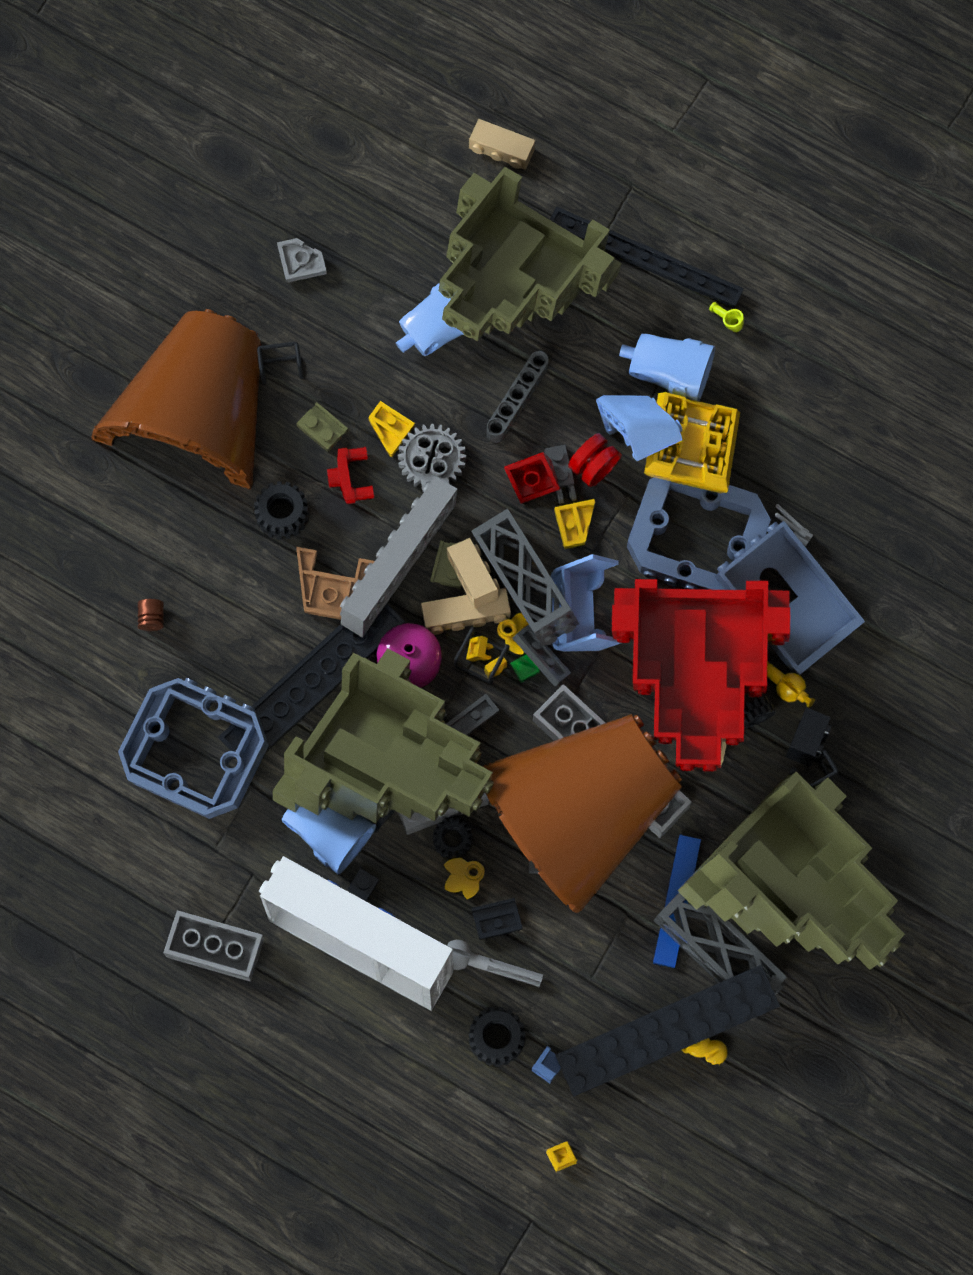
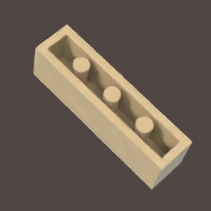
M506 588L498 590L497 600L477 609H474L467 595L421 603L425 628L434 635L441 634L444 630L448 629L459 631L463 630L465 626L481 627L486 625L487 622L493 621L494 623H500L510 619L511 615Z

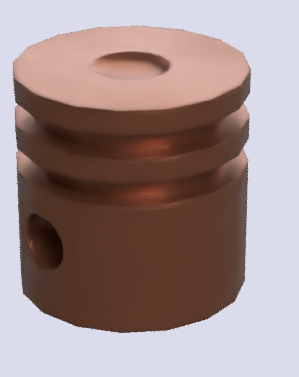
M158 599L138 601V629L157 631L164 628L163 601Z

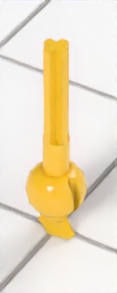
M767 661V677L777 684L776 691L778 696L786 702H795L797 700L801 703L805 702L806 706L810 708L814 704L815 699L809 698V694L805 692V680L796 673L784 674Z

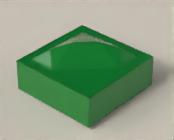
M527 655L510 663L521 683L540 673L539 668Z

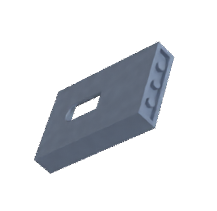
M785 521L779 525L777 522H774L766 529L768 533L764 537H761L759 534L749 542L752 545L749 549L745 551L742 548L734 554L735 560L729 564L726 561L718 567L719 573L714 577L725 590H746V581H760V574L764 569L773 568L778 571L798 597L789 604V642H785V645H772L771 642H768V644L792 673L800 675L865 621Z

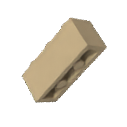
M478 119L469 138V149H472L477 154L488 155L495 161H504L514 168L526 170L535 150V140Z
M469 538L447 547V558L474 609H477L497 600L500 587L497 580L491 578L488 563L482 561L478 545H474Z

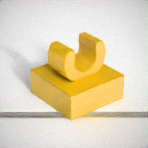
M478 636L470 639L466 660L475 662L491 659V656L485 654L486 649L493 648L492 644L487 643L488 638Z

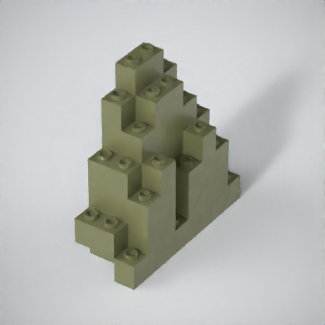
M507 167L502 169L492 183L473 173L460 189L456 213L463 219L450 234L446 256L453 264L440 279L438 291L444 297L451 299L444 307L442 320L448 326L455 327L466 337L473 338L476 341L480 339L484 332L490 334L494 328L510 334L515 326L521 328L527 319L532 321L537 314L542 318L552 321L557 313L562 315L581 290L596 298L601 290L606 291L616 279L622 264L605 252L610 229L592 219L588 224L585 239L582 240L518 201L522 176Z
M387 648L377 664L355 653L349 658L342 669V690L305 744L304 740L295 737L285 751L284 775L273 789V801L295 813L299 807H303L319 815L323 809L326 810L329 807L352 821L358 814L377 823L380 817L384 818L392 809L410 819L416 812L435 822L439 815L443 816L449 807L469 817L473 810L477 811L482 804V796L484 793L488 794L493 787V772L476 764L481 756L479 751L480 742L445 724L443 720L446 714L444 710L445 701L411 683V680H409L412 671L410 670V660Z
M797 772L792 776L789 774L678 889V892L696 910L702 905L705 907L709 905L724 922L732 918L747 935L753 930L757 932L760 930L776 947L783 942L788 944L795 938L808 952L815 947L818 950L822 948L837 964L844 960L849 962L856 956L869 970L876 965L881 967L889 959L888 953L890 951L893 953L902 944L900 939L905 935L889 918L895 911L892 907L898 900L863 866L869 858L867 854L872 847L837 813L843 807L841 802L847 796L829 778H826L813 789Z

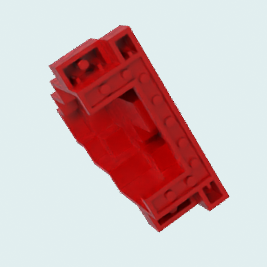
M635 579V588H615L614 605H612L613 639H617L619 643H629L630 640H634V691H638L639 695H651V692H655L654 740H659L660 744H672V741H676V767H680V770L693 771L694 767H701L703 771H716V768H721V741L726 742V745H739V742H744V693H749L750 697H761L762 694H766L768 642H771L772 645H785V642H789L790 591L768 590V581H746V590L658 589L657 579Z

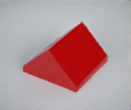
M544 452L504 467L520 504L560 489L552 460Z

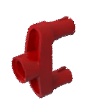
M366 447L348 450L347 448L338 449V468L327 469L329 488L340 487L346 504H353L359 500L374 499L373 486L351 487L348 470L349 462L368 460Z

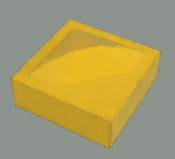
M498 658L485 665V674L488 678ZM503 658L494 677L507 668L505 658Z
M568 1141L546 1151L556 1172L577 1163V1159Z

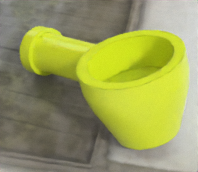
M716 302L711 304L709 310L722 317L724 325L729 330L739 332L743 328L744 316L740 310L731 309L727 311Z

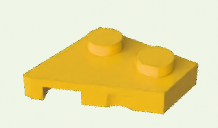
M381 401L368 417L369 422L390 457H393L399 446L402 445V439H406L407 433H410L415 427L414 422Z
M594 499L554 508L564 549L585 545L595 504Z

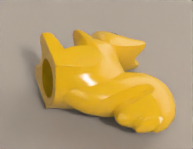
M707 1038L682 1049L684 1053H689L694 1057H705L706 1061L712 1063V1065H720L727 1059L726 1045L719 1040L710 1041V1038Z

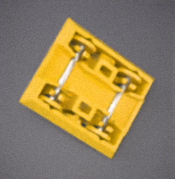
M667 392L658 393L657 404L674 420L680 422L683 430L680 433L683 440L647 456L644 473L647 476L717 493H727L740 412L734 408L703 403Z

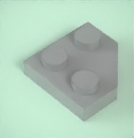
M298 238L277 242L286 283L327 274L321 251L305 245Z

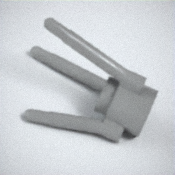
M776 504L775 507L786 518L779 513H776L775 516L782 522L785 521L806 547L813 534L799 524L779 504Z

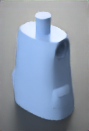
M439 283L432 288L427 298L399 321L401 328L406 336L396 342L402 353L414 345L423 356H426L449 341L464 335L460 330L448 326L442 320L444 307L451 299L444 297L438 291Z
M641 334L636 348L623 344L619 356L632 360L629 369V375L656 384L667 389L671 394L700 401L712 367L715 346L704 344L703 341L691 338L681 341L650 334Z
M299 807L296 813L287 809L282 818V822L312 848L316 859L326 867H330L337 874L342 873L354 860L376 828V824L357 814L352 821L329 807L326 810L323 809L319 815L303 807Z

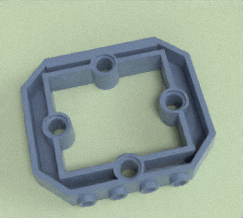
M658 478L649 479L627 543V549L639 572L644 574L646 578H657L663 580L667 585H678L684 587V589L725 590L714 577L715 573L697 568L688 560L679 562L649 552L650 543L653 535H661L667 529L669 516L663 510V506L669 490H673L700 499L701 506L706 510H716L721 506L749 516L743 536H734L729 542L727 555L734 561L733 555L737 553L733 548L734 546H741L746 551L752 546L749 542L759 534L761 537H764L767 533L766 529L769 527L771 519L758 495L729 485L727 493H717ZM712 494L716 499L713 501L706 498V495ZM660 519L663 523L656 525L652 520ZM682 570H686L690 573V575L688 577H683L680 575L679 572Z
M177 678L149 689L118 752L127 780L132 784L211 819L239 807L269 744L260 718L254 712L255 709L247 704L239 706L235 704V699L226 695L223 698L216 695L217 692L209 687L199 688L197 687L198 683L189 678H186L185 681ZM175 698L202 710L212 720L222 719L246 730L236 752L228 751L220 759V766L225 771V774L213 799L189 789L188 783L179 774L169 773L162 777L141 767L153 742H161L169 735V726L164 720ZM213 703H218L217 710L210 712V706ZM161 725L160 731L153 734V727ZM237 759L236 767L230 769L228 766L229 762ZM179 781L178 789L171 790L172 783Z

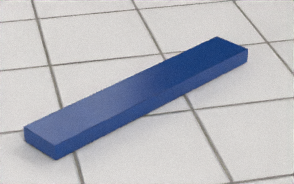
M679 835L665 907L679 893L678 889L694 874L701 839ZM672 914L670 918L675 922L674 914ZM661 927L653 964L675 968L680 945Z

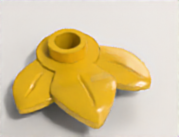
M522 613L516 614L512 619L500 622L497 627L498 635L505 640V644L510 646L509 651L517 655H523L524 651L512 638L529 625ZM510 627L512 632L506 633L504 629Z
M454 858L447 861L444 867L451 875L446 881L445 890L452 893L462 891L466 899L474 897L479 891V881L484 877V867L477 861L467 862L462 858ZM476 869L478 873L476 876H471L469 871Z

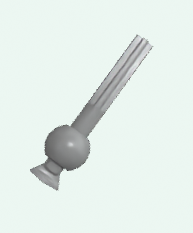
M452 940L447 944L448 947L453 949V970L465 969L469 965L540 987L543 974L472 953L471 947L463 940Z

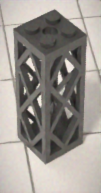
M508 508L471 531L542 647L554 643L557 637L564 633H570L576 628L579 622ZM510 537V538H512V539L518 541V542H519V545H517V544H515V543H513V542H511V541H508V540H506V539ZM499 544V557H496V545ZM504 545L519 551V567L504 560ZM525 554L527 555V567H526V570L524 569V557H525ZM532 559L543 577L532 573ZM504 566L515 572H518V576L507 570H504ZM506 577L518 582V596ZM532 579L546 585L547 589L533 583ZM524 585H526V601L523 600ZM531 588L547 595L546 611L531 604ZM552 598H554V611H553V612H552ZM531 610L545 617L541 618L531 613Z
M678 893L653 920L717 983L733 977L728 958L732 957L748 961L750 969L762 964L775 995L785 986L783 981L787 977L728 920L724 922L709 905L707 907L702 905L696 910L692 905L683 903L686 899ZM672 914H674L675 922L670 918ZM686 916L705 920L711 940L691 936ZM722 934H723L733 945L724 944V940H723ZM705 951L715 953L717 963Z

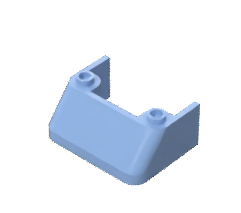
M592 554L553 570L551 578L579 622L572 632L564 633L557 637V640L552 643L554 649L563 652L600 651L621 644L617 642V639L606 636L603 630H594L593 590L602 586L604 570L619 565L618 560ZM552 598V612L554 611V598Z

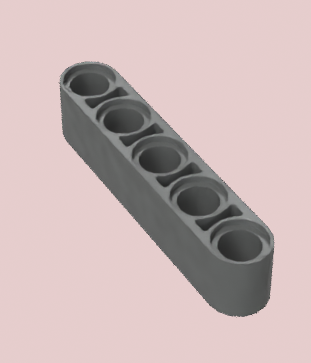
M536 351L531 354L488 421L487 438L491 442L499 443L506 437L548 370L549 361L545 352ZM542 361L544 364L542 366H537L534 364V362ZM529 377L532 378L533 381L527 383L523 381V379ZM519 394L522 396V399L517 400L512 396ZM510 411L512 415L504 416L502 412ZM493 428H499L501 432L493 433L491 430Z

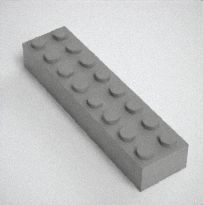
M435 476L432 482L428 481L426 483L422 496L420 498L417 497L413 501L410 513L403 515L398 530L391 532L388 537V544L379 549L375 562L373 564L369 563L364 571L365 576L363 579L356 581L352 588L353 593L350 597L346 596L340 605L341 625L361 637L366 634L456 505L457 488Z
M564 684L533 714V722L554 741L605 723ZM678 791L649 829L661 838L690 808L691 801L682 792Z

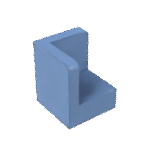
M547 1046L532 1067V1072L550 1084L561 1067L555 1056L556 1054Z

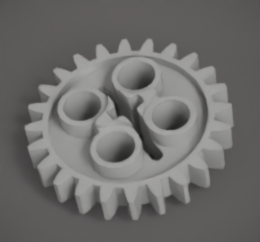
M431 424L430 429L423 425L422 431L414 428V435L408 432L409 440L402 439L404 446H399L401 454H398V460L401 461L399 462V468H404L402 475L408 474L407 482L414 480V487L418 486L419 483L422 484V490L428 481L432 482L435 476L449 483V480L457 482L455 475H462L460 469L465 468V463L462 461L466 460V455L463 454L465 447H460L462 439L456 440L457 433L450 435V428L442 431V425L435 429L434 424ZM438 441V444L435 449V457H433L430 472L429 474H426L425 472L429 466V458L432 456L434 442ZM423 442L430 444L428 448H422L419 445ZM444 447L449 448L450 452L441 453L440 449ZM417 461H421L424 463V465L422 467H416L414 466V463ZM436 467H443L445 469L441 473L434 471Z

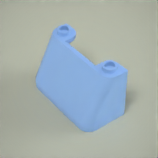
M603 395L596 399L606 432L611 435L618 430L623 435L626 445H631L632 456L636 461L683 440L680 433L683 431L680 422L674 420L664 411L654 398L634 395Z

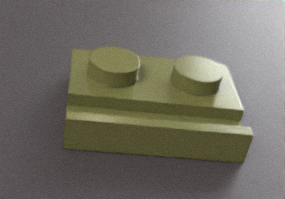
M317 402L296 423L299 429L327 452L348 432V428Z
M441 540L430 581L461 589V583L447 558V547L455 545V543H447Z

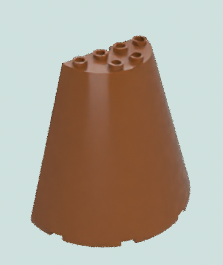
M205 309V311H188L182 316L95 426L91 436L92 440L112 446L115 435L120 437L134 434L161 441L202 455V459L215 467H224V474L228 477L231 484L251 490L253 485L260 373L257 348L261 346V341L257 337L258 333L236 322V318L225 315V317L218 315L210 309Z
M633 714L482 765V767L493 772L492 781L494 784L486 795L492 806H495L497 812L500 813L501 816L499 818L528 861L534 863L535 868L539 871L538 874L545 883L575 913H579L584 909L682 787L680 784L681 776L675 769L671 771L667 765L670 761L665 753L660 749L656 750L654 747L657 744L656 740H654L650 732H644L642 729L644 723L638 715L633 716Z

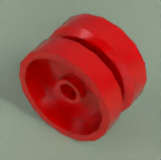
M600 433L590 437L576 451L568 463V467L576 475L583 473L581 479L589 487L595 486L604 479L615 467L622 455L614 446L607 447L608 441Z

